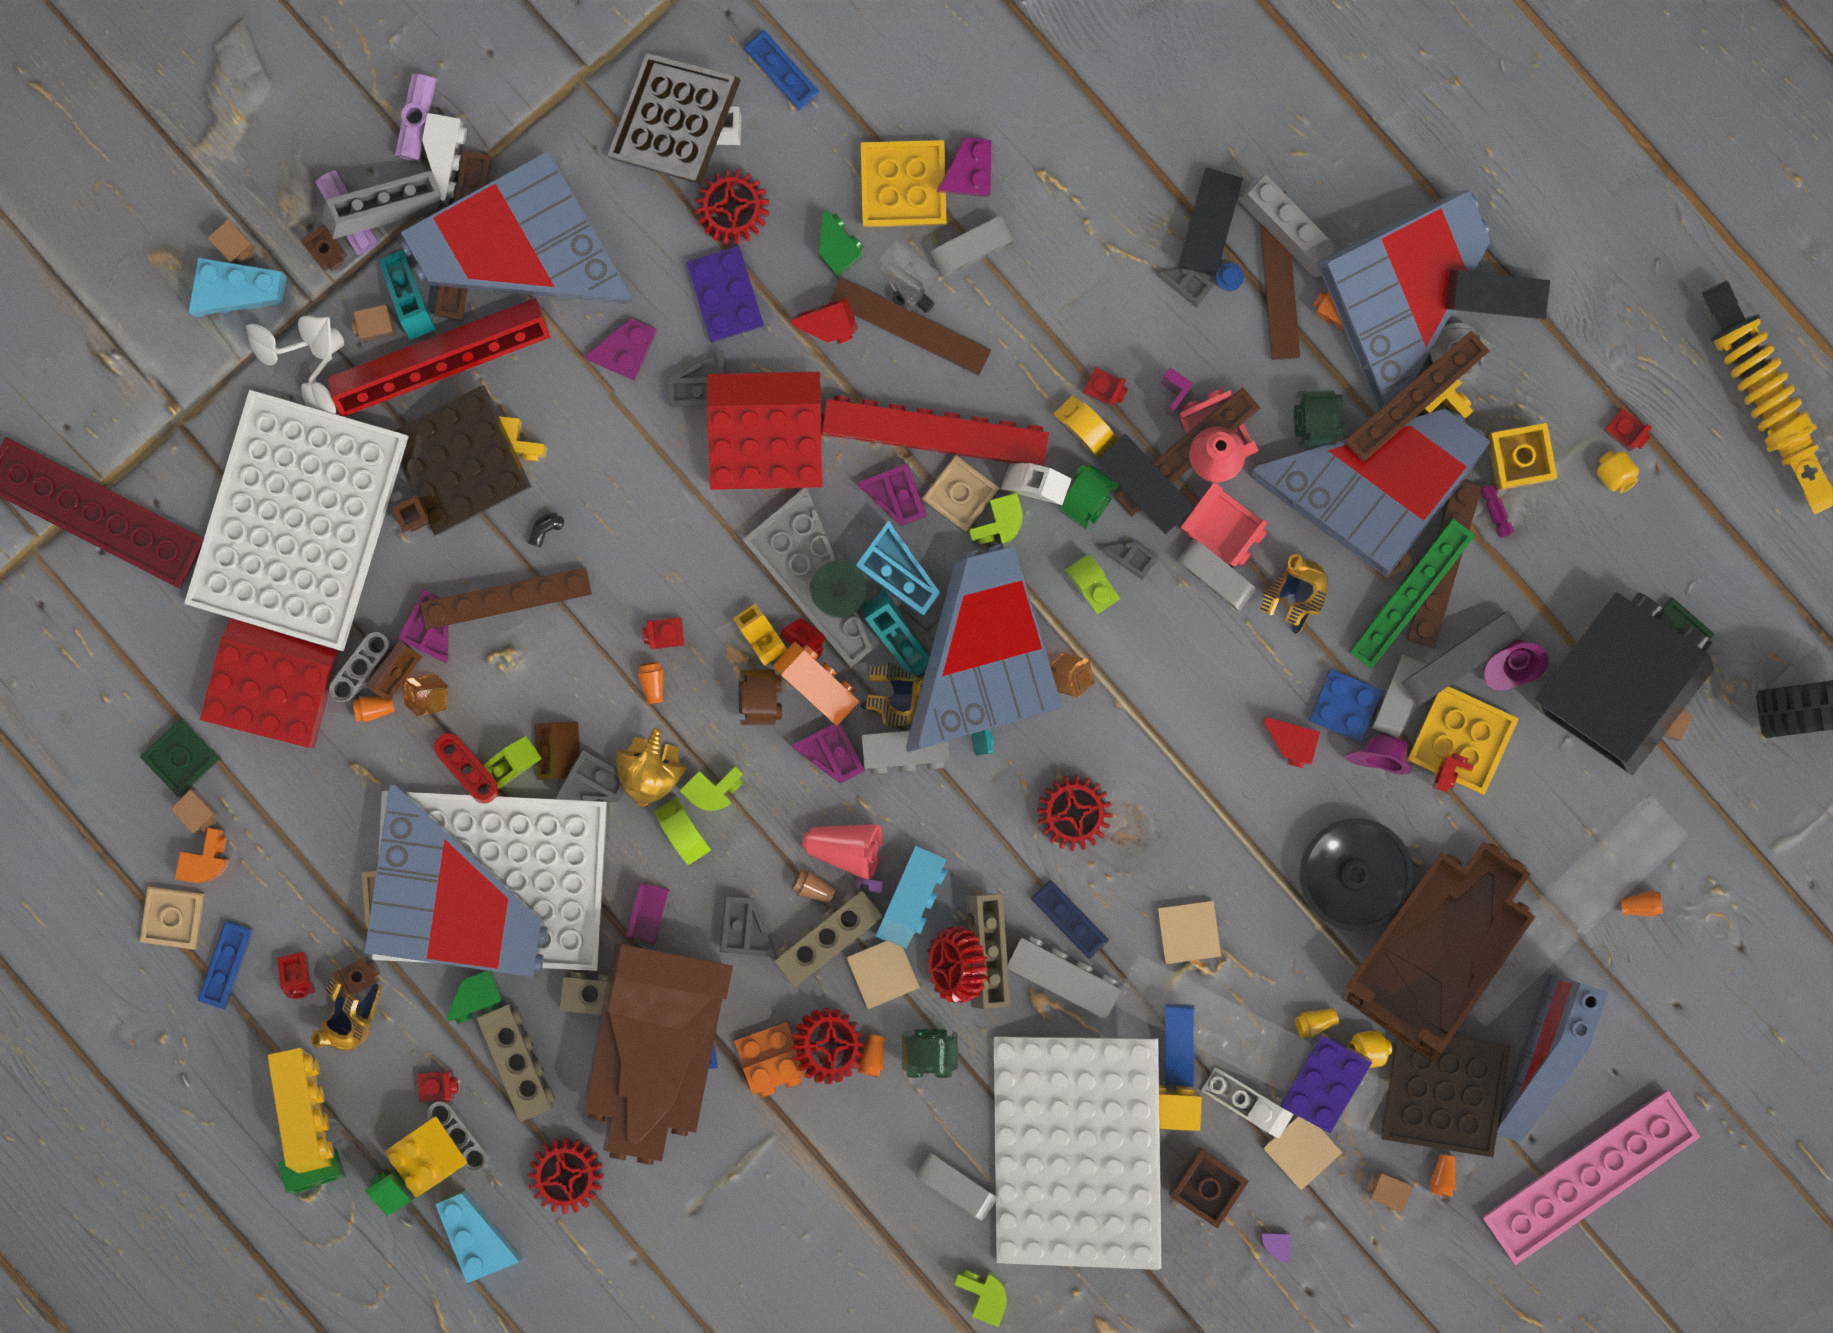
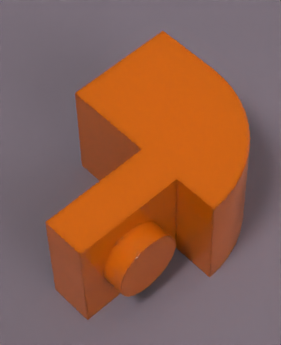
M207 829L203 854L188 851L180 852L175 875L176 880L192 883L208 882L224 873L230 859L219 857L220 853L224 852L227 837L223 836V829Z

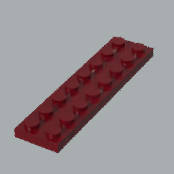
M5 437L0 447L1 498L181 589L200 553L204 540L203 537L10 438Z

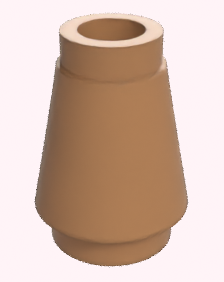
M800 870L792 885V890L797 892V896L828 904L835 893L834 887L809 870L807 872Z

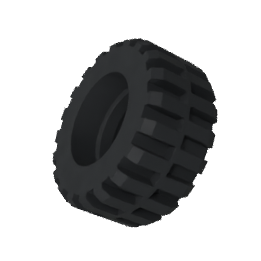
M1833 680L1759 690L1756 695L1761 733L1765 738L1833 730Z

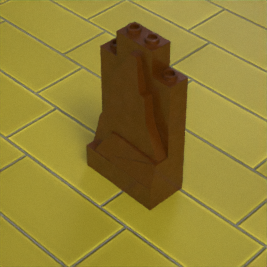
M1484 841L1465 868L1461 866L1460 860L1451 854L1445 855L1442 852L1439 854L1348 982L1341 997L1342 1000L1433 1063L1442 1054L1460 1025L1536 917L1531 914L1532 910L1527 905L1513 901L1531 874L1526 871L1527 867L1516 859L1512 861L1504 856L1503 850L1495 844L1490 843L1488 845Z
M615 943L582 1107L583 1112L589 1113V1119L605 1121V1116L609 1117L603 1150L610 1152V1158L626 1160L628 1155L637 1157L638 1163L653 1165L654 1160L662 1161L668 1128H672V1134L688 1136V1131L696 1133L720 1007L723 999H727L733 969L732 965Z

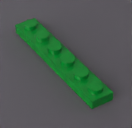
M1451 518L1352 645L1349 653L1372 669L1476 535Z

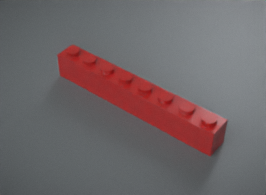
M533 298L327 378L331 398L340 416L345 417L551 338L539 303L536 298Z
M834 396L833 400L827 399L822 434L825 436L952 455L956 454L1006 463H1031L1039 466H1044L1049 432H1044V427L1027 425V429L1017 428L1016 423L1000 420L999 425L988 423V418L972 416V420L960 419V414L944 412V416L933 415V410L917 408L916 412L905 411L906 406L889 404V408L877 407L878 402L871 400H861V404L850 403V398L844 396Z

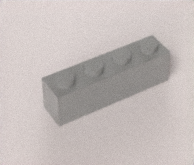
M427 171L326 199L323 218L332 239L435 211L438 209L442 194L432 171Z
M1266 174L1256 179L1238 198L1242 205L1314 278L1321 276L1317 262L1340 251Z
M1028 935L1027 939L1020 937L1007 962L1009 970L1107 1019L1122 990L1116 986L1117 980L1106 974H1103L1102 978L1092 974L1093 968L1081 961H1078L1077 965L1067 961L1066 959L1069 955L1056 948H1053L1052 952L1042 948L1044 942L1031 935Z

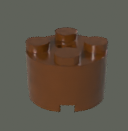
M740 669L739 675H745L744 681H739L738 689L739 713L745 714V720H740V725H775L776 720L782 719V704L777 703V692L782 690L781 675H775L774 669Z

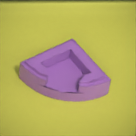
M856 877V888L877 893L882 892L884 881Z
M1261 1232L1262 1243L1269 1254L1280 1261L1290 1262V1234Z

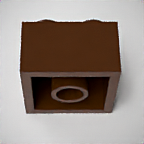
M1198 1147L1168 1194L1172 1199L1218 1229L1249 1181L1246 1177L1201 1147Z

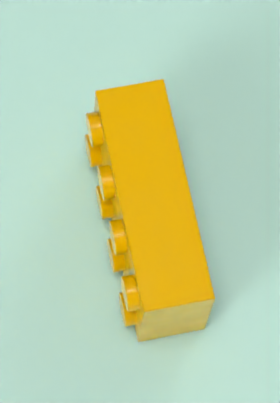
M302 1048L269 1054L268 1062L286 1167L297 1173L331 1166L330 1158H334V1150L331 1141H327L326 1130H329V1120L327 1114L322 1112L321 1103L325 1102V1096L322 1086H318L316 1075H320L317 1058L314 1059L311 1054Z

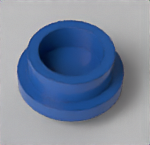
M1234 263L1223 264L1216 274L1218 286L1225 291L1238 289L1244 280L1242 269Z

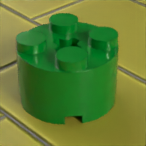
M1082 464L1073 476L1075 482L1070 489L1068 488L1063 504H1058V506L1060 507L1059 512L1084 529L1089 530V521L1095 524L1112 500L1108 496L1110 490L1112 489L1116 492L1119 484L1093 466L1089 465L1086 467Z

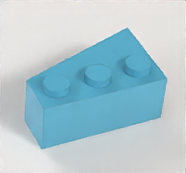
M198 258L189 314L194 317H202L215 313H228L234 310L283 304L287 276L280 271Z
M888 520L855 565V569L923 618L939 597L940 592Z
M915 845L876 933V937L890 941L906 950L914 933H921L926 921L922 914L925 908L931 910L937 894L932 892L935 884L941 886L947 870L943 869L946 861L945 858Z
M467 1190L444 1198L435 1204L466 1283L509 1267L522 1260V1255L508 1242L505 1235L497 1229L488 1218L489 1216Z

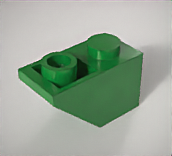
M827 210L823 213L819 257L835 277L838 278L863 258V253L860 250L864 247L854 235L849 237L843 230L846 225L836 213L831 215Z
M487 970L462 980L446 1015L448 1022L455 1019L456 1023L459 1024L472 1019V1012L482 1009L483 1014L499 1008L498 1003L503 1001L504 998L493 971Z
M386 1169L371 1179L369 1182L372 1186L365 1190L367 1195L387 1216L415 1198L397 1170L390 1173Z

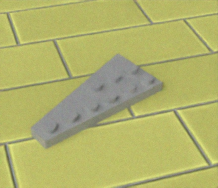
M803 488L747 535L743 542L852 668L872 651V647L807 488Z

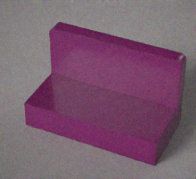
M1170 367L1160 382L1178 395L1166 412L1168 416L1172 415L1193 385L1191 381Z
M643 882L640 883L626 938L652 944L656 943L670 889Z

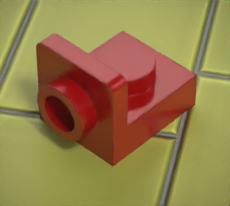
M1095 367L1083 394L1113 408L1116 402L1122 403L1128 391V388L1124 387L1126 379L1122 377L1119 379Z
M1621 408L1603 431L1628 451H1631L1636 447L1641 449L1651 437L1647 433L1652 427L1649 424H1642L1628 411Z
M681 617L655 621L649 620L647 621V627L642 628L644 644H649L652 650L685 646Z
M801 618L782 628L780 636L791 645L796 642L802 648L808 645L818 655L816 660L820 658L824 650L822 646L825 638L822 632Z
M1452 753L1451 757H1443L1432 789L1448 792L1449 788L1452 789L1458 777V773L1455 772L1456 767L1465 771H1472L1474 766L1467 764L1468 758Z
M305 952L277 958L280 987L287 998L302 999L307 994L315 992L314 985L310 981L308 959Z
M452 1070L417 1074L419 1102L449 1101L455 1098V1093H458L457 1076L453 1077Z

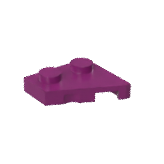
M967 137L961 139L956 149V156L950 161L947 167L948 171L942 183L938 185L937 192L981 197L990 196L992 140Z
M631 318L590 351L585 359L635 381L657 333V329Z
M904 464L857 483L858 487L864 490L900 526L928 516L909 464Z
M423 589L398 640L447 663L448 626L426 630L420 603L439 599L440 597Z
M841 722L837 726L832 724L792 745L794 750L839 783L865 771Z

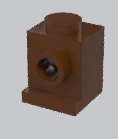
M324 224L301 240L325 272L328 269L333 271L344 263L343 259L348 256L336 239H332L328 228ZM328 244L329 251L324 254L321 253L320 248Z
M417 495L391 507L403 533L409 530L413 532L426 526L425 523L429 522L428 519L430 517L421 498Z
M366 956L334 972L333 975L342 983L340 989L346 998L349 993L354 995L379 982L377 976L380 975V971L375 961H369ZM355 971H359L362 974V979L359 982L353 979Z

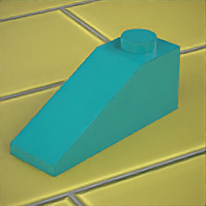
M402 249L378 259L399 321L409 339L412 340L436 330L404 250Z
M883 590L863 603L862 609L865 620L903 669L915 676L926 671L930 655L888 593Z

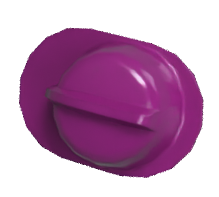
M1522 640L1513 641L1487 661L1484 668V679L1487 685L1494 690L1504 691L1538 679L1546 671L1549 657L1546 650L1539 644Z
M1389 735L1375 736L1369 741L1364 751H1354L1345 755V759L1355 765L1378 768L1402 775L1409 774L1412 771L1410 765L1406 763L1408 744Z

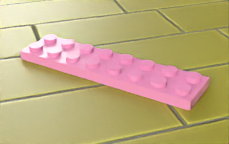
M1664 1090L1482 1216V1219L1513 1264L1517 1265L1699 1139L1700 1135L1668 1090Z

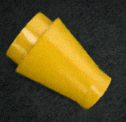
M1333 1007L1325 1010L1301 1012L1300 1016L1295 1017L1296 1029L1301 1038L1308 1037L1311 1039L1339 1023L1338 1015Z

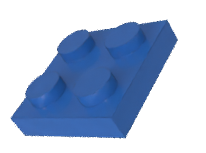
M1330 669L1309 722L1362 742L1383 690Z

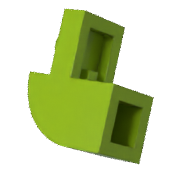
M1017 493L990 500L995 523L970 529L969 534L972 542L978 541L979 545L988 544L995 541L994 536L999 535L1001 544L1005 545L1016 537L1023 520L1022 508Z
M1089 553L1064 570L1079 593L1083 594L1096 615L1120 600V597L1105 577L1104 572Z
M735 766L715 785L702 771H699L680 792L700 809L708 811L721 810L733 803L725 794L728 791L733 794L744 783L741 780L744 773Z
M677 796L654 810L660 826L687 865H690L711 851L702 833L694 824Z
M968 1269L964 1273L958 1271L954 1279V1285L978 1294L972 1310V1317L999 1327L1007 1304L1006 1292L1001 1280L990 1271H988L984 1281L980 1280L981 1275Z

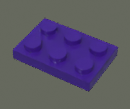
M740 246L686 262L711 343L764 327Z
M1322 1032L1283 1098L1281 1107L1331 1133L1371 1066L1372 1059Z

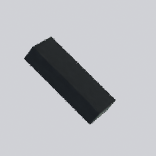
M1205 168L1178 267L1216 276L1242 185V177Z
M1450 270L1446 309L1546 319L1550 280Z
M1126 433L1097 459L1103 468L1165 535L1194 509L1188 500Z

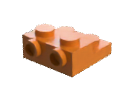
M788 1021L734 1040L752 1095L758 1093L761 1098L775 1093L774 1087L785 1083L786 1088L802 1083L801 1077L805 1076V1070H796L800 1061L791 1060L797 1053L796 1050L789 1049L790 1045L795 1044V1041L790 1037L792 1033Z

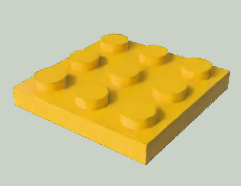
M944 140L861 142L863 227L947 225L946 193L937 192L938 185L942 183L945 177Z
M1448 686L1435 695L1406 760L1437 774L1443 757H1451L1452 753L1468 758L1467 764L1474 766L1473 770L1465 771L1456 767L1455 772L1458 773L1456 783L1481 795H1485L1519 718Z

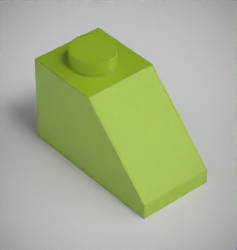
M524 736L502 749L483 766L493 776L499 790L530 769L542 758L527 736Z

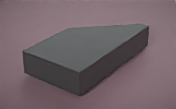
M1186 268L1159 271L1156 275L1196 308L1214 286L1201 273Z
M1137 541L1103 546L1100 550L1141 580L1144 579L1158 559L1156 554Z

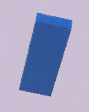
M765 30L743 47L744 51L798 111L820 93Z
M228 920L225 921L197 1001L226 1009L253 929Z
M1167 1003L1165 1007V1085L1193 1087L1195 1079V1005Z

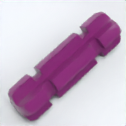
M1495 484L1482 487L1481 494L1483 499L1487 500L1485 504L1493 523L1497 525L1496 531L1498 536L1503 538L1514 533L1511 522L1508 523L1507 521L1509 517L1501 498L1497 497L1498 491Z

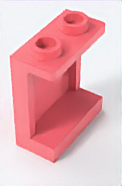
M1221 388L1208 394V400L1198 404L1197 400H1194L1182 406L1183 411L1178 414V418L1185 433L1190 432L1232 396L1231 390L1223 392ZM1243 423L1234 432L1241 438L1245 446V458L1256 454L1258 448L1255 442L1251 441ZM1216 447V449L1219 450V451H1223V450H1224V449L1221 448V447Z
M1214 482L1179 530L1191 539L1198 540L1231 568H1235L1237 564L1242 567L1251 555L1247 550L1253 542L1259 544L1268 531L1265 529V526L1268 522L1258 518L1223 492V488Z

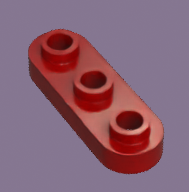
M447 733L438 737L434 744V751L450 773L476 802L485 804L493 801L498 794V785L493 776L458 736ZM448 747H454V751L452 753H445V750ZM465 767L472 768L470 773H462ZM482 787H489L487 793H480Z

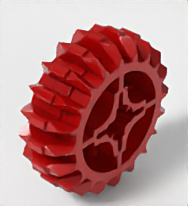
M726 169L724 171L726 178L721 179L719 173L716 172L714 173L715 183H712L710 179L705 180V184L709 187L708 190L701 187L698 189V192L704 198H695V204L703 207L697 208L694 211L695 215H704L697 222L699 226L708 224L704 229L706 235L715 231L713 234L714 241H718L720 236L724 235L723 243L725 245H728L730 237H734L735 245H739L740 240L738 236L743 235L745 241L749 242V231H752L756 236L759 235V230L755 227L756 224L765 227L766 222L760 216H769V211L761 207L768 206L770 202L769 199H760L767 192L765 188L756 191L760 185L758 179L750 184L749 182L752 177L750 173H747L743 179H740V170L737 169L735 176L731 177L729 169ZM733 186L747 190L754 200L738 198L735 195ZM725 188L724 199L710 206L713 196L719 190ZM730 195L735 205H740L735 208L734 220L729 209L725 211V208L729 207ZM755 208L751 219L739 227L740 215L748 212L749 209ZM710 215L726 216L729 219L731 228L718 225Z
M1079 775L1074 776V784H1070L1068 776H1064V786L1062 787L1057 780L1053 781V786L1057 790L1053 792L1048 787L1045 788V793L1050 795L1048 800L1040 797L1039 802L1046 804L1045 809L1037 808L1036 810L1037 813H1045V818L1037 820L1038 824L1047 822L1048 827L1044 828L1042 833L1045 835L1050 831L1053 832L1049 842L1053 843L1057 838H1060L1059 848L1063 849L1066 841L1070 842V851L1075 850V842H1079L1081 850H1085V840L1087 839L1092 846L1096 845V840L1092 836L1096 834L1098 837L1104 838V833L1099 829L1101 826L1109 829L1110 824L1103 822V818H1112L1113 815L1110 812L1104 813V808L1112 805L1111 802L1102 803L1101 801L1102 798L1107 796V792L1103 791L1097 795L1095 791L1099 789L1100 784L1095 783L1092 788H1089L1090 778L1088 777L1084 779L1083 785L1079 784ZM1073 789L1088 793L1095 803L1085 806L1080 805L1074 796ZM1065 792L1066 808L1061 812L1051 814L1055 799ZM1070 799H1072L1076 809H1089L1082 812V816H1079L1080 819L1077 820L1079 827H1077L1073 817H1060L1063 814H1067V810H1070ZM1098 812L1095 825L1089 832L1084 834L1083 818L1090 813ZM1069 821L1075 830L1076 837L1061 833L1055 827L1054 822Z
M961 926L947 927L935 933V939L930 940L931 948L927 949L929 959L926 960L929 964L927 972L931 975L930 983L935 985L934 991L939 992L940 998L946 999L948 1002L963 1003L973 1000L984 989L983 982L988 980L985 975V971L989 969L985 963L988 957L984 956L985 946L980 945V937H976L973 930H968L966 927Z
M822 1008L821 1012L816 1009L811 1011V1016L804 1015L802 1017L803 1024L797 1023L794 1026L799 1033H793L790 1036L796 1041V1044L790 1045L789 1049L796 1050L797 1053L791 1060L800 1061L796 1070L803 1071L806 1069L805 1078L810 1079L814 1076L815 1083H821L824 1080V1083L829 1085L833 1081L836 1083L842 1082L843 1076L850 1077L853 1075L851 1069H858L859 1064L855 1059L864 1056L861 1052H858V1048L864 1047L865 1044L858 1042L857 1037H861L863 1033L861 1031H854L857 1022L848 1023L850 1015L843 1014L840 1016L839 1009H833L831 1012L829 1008ZM820 1025L816 1040L810 1042L812 1032ZM835 1028L840 1032L843 1040L836 1036ZM829 1043L830 1045H836L837 1047L830 1048L828 1050L824 1047H818L817 1045ZM844 1050L840 1063L834 1067V1062H837L838 1052ZM811 1052L818 1056L819 1064L813 1059Z
M569 1137L564 1138L563 1146H560L557 1138L553 1139L554 1149L545 1143L542 1147L546 1154L544 1155L540 1151H536L534 1154L540 1162L531 1161L529 1163L531 1168L537 1169L536 1172L532 1171L527 1174L528 1178L536 1179V1182L529 1184V1189L539 1188L540 1191L533 1197L538 1199L543 1195L546 1198L541 1204L542 1207H546L549 1202H552L551 1212L555 1213L558 1206L562 1205V1214H567L569 1205H571L573 1212L577 1213L579 1211L578 1202L584 1208H587L589 1202L586 1197L591 1200L597 1198L596 1193L592 1189H602V1185L595 1182V1180L603 1179L604 1173H596L595 1170L601 1168L603 1164L602 1162L593 1164L592 1160L598 1156V1153L594 1152L588 1156L586 1152L590 1149L589 1144H586L582 1150L578 1148L580 1139H576L573 1146H570ZM564 1153L577 1156L585 1165L572 1166L569 1164L567 1157L564 1156ZM555 1155L557 1160L556 1173L544 1178L545 1164L550 1157ZM563 1169H567V1172L570 1170L571 1173L577 1172L571 1176L569 1183L557 1178L563 1172ZM588 1173L586 1189L576 1196V1178ZM547 1186H561L568 1198H562L553 1194Z

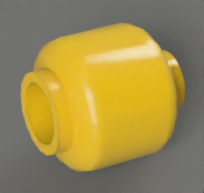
M1609 451L1599 459L1601 464L1597 469V475L1611 492L1619 491L1624 493L1638 482L1637 475L1639 469L1626 452L1614 453Z
M1378 1030L1359 1032L1348 1043V1047L1372 1059V1064L1369 1068L1385 1065L1388 1055L1392 1053L1390 1040L1386 1039L1383 1033Z

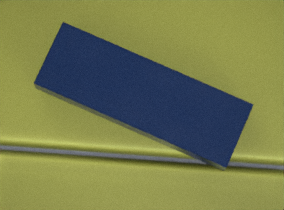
M1051 879L1031 898L1088 959L1094 956L1109 941Z

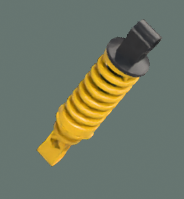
M1727 280L1702 292L1712 315L1715 316L1722 329L1710 339L1720 352L1733 350L1724 358L1723 362L1728 366L1739 363L1730 373L1733 379L1746 376V379L1738 384L1737 389L1739 392H1749V395L1744 399L1746 405H1757L1752 410L1751 417L1754 419L1763 417L1764 419L1757 428L1760 432L1767 431L1769 435L1764 441L1767 451L1778 450L1783 458L1781 461L1782 465L1792 466L1814 515L1832 507L1833 486L1830 480L1826 478L1814 454L1819 449L1817 443H1813L1810 435L1817 426L1813 424L1807 411L1796 412L1795 409L1801 405L1802 400L1799 397L1789 398V395L1795 391V386L1793 384H1782L1788 378V373L1785 370H1776L1781 364V359L1773 357L1766 360V357L1773 353L1774 345H1758L1768 337L1766 331H1758L1757 326L1761 323L1760 315L1744 317L1738 305V300ZM1805 465L1817 468V471L1814 473V479L1802 478L1801 473L1804 472L1803 467Z

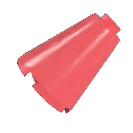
M1214 426L1206 428L1197 434L1191 443L1189 457L1197 475L1206 481L1219 483L1227 481L1239 473L1244 465L1246 452L1241 438L1234 431L1226 427ZM1216 447H1221V448H1223L1224 450H1223V451H1219V450L1216 449Z
M875 824L812 827L809 832H805L802 847L806 849L807 855L862 879L869 880L874 877L880 861L877 851L878 846L882 847V827Z

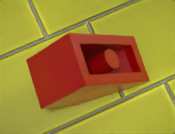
M847 297L796 314L790 320L792 326L827 343L835 340L837 344L849 341L853 338L852 334L858 329Z
M1268 717L1263 718L1262 724L1280 756L1288 759V765L1303 768L1304 764L1312 765L1320 735L1319 731Z

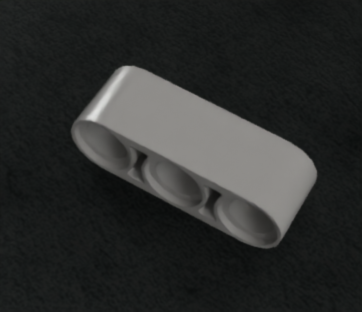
M1000 216L933 249L930 254L944 278L1008 247L1015 241L1003 217Z
M1196 539L1190 542L1176 560L1184 569L1237 611L1241 610L1257 590L1249 581Z
M373 632L365 637L329 686L330 695L334 700L349 703L357 698L392 650L393 644L387 635ZM380 637L384 640V649L379 653H375L371 645L375 638ZM359 660H364L368 666L366 673L363 675H358L354 669L355 664ZM347 682L350 685V693L347 697L342 698L338 694V687L341 683Z
M1403 653L1400 654L1373 719L1372 729L1397 739L1399 738L1414 703L1402 682L1428 665L1427 663Z
M438 1100L433 1103L427 1111L428 1120L436 1116L435 1109L437 1106H444L448 1110V1118L439 1121L467 1161L464 1167L472 1172L483 1169L490 1160V1152L486 1145L451 1101ZM460 1128L465 1132L466 1138L464 1142L459 1143L453 1139V1129ZM476 1150L482 1154V1164L475 1165L470 1161L469 1154L471 1151Z
M933 1152L929 1153L915 1174L922 1182L981 1221L984 1220L998 1199V1196Z

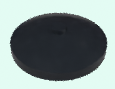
M1351 818L1326 826L1311 839L1301 859L1300 885L1306 902L1322 920L1340 929L1366 931L1386 924L1397 915L1411 893L1413 866L1406 846L1392 830L1372 820Z

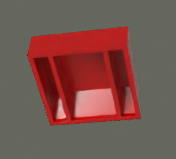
M820 371L708 373L707 417L710 490L823 487Z
M231 618L220 640L200 720L306 748H315L329 694V686L333 679L340 650Z

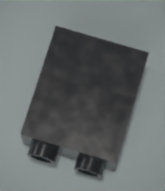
M1616 592L1534 700L1541 714L1633 776L1714 670L1710 654L1706 652L1712 642L1702 632L1687 623H1684L1679 631L1676 632L1659 621L1665 614V610L1648 596L1638 592L1632 601H1629Z

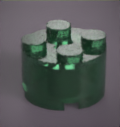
M1334 390L1298 391L1296 398L1301 399L1300 405H1294L1295 436L1302 439V442L1298 443L1299 447L1336 445L1338 439H1344V423L1340 422V411L1343 410L1342 394H1336Z
M840 560L830 561L821 566L812 578L810 591L813 602L826 616L837 619L852 616L862 608L866 601L867 584L865 577L852 563ZM840 582L844 583V589L847 591L845 595L840 593L838 597L834 596L832 586H838Z
M915 1029V1035L908 1036V1031L901 1034L902 1069L907 1071V1077L920 1078L924 1076V1073H935V1077L948 1078L952 1076V1071L958 1069L957 1032L953 1031L952 1036H949L945 1029Z

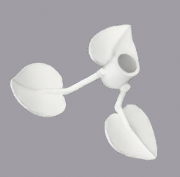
M302 316L298 321V328L304 341L283 348L275 347V338L266 328L257 324L245 326L252 351L266 365L276 364L278 361L277 354L309 345L314 356L323 360L310 376L309 383L301 385L303 400L308 407L336 415L335 404L330 392L321 383L315 381L325 365L333 359L331 354L344 346V339L340 332L330 327V317Z

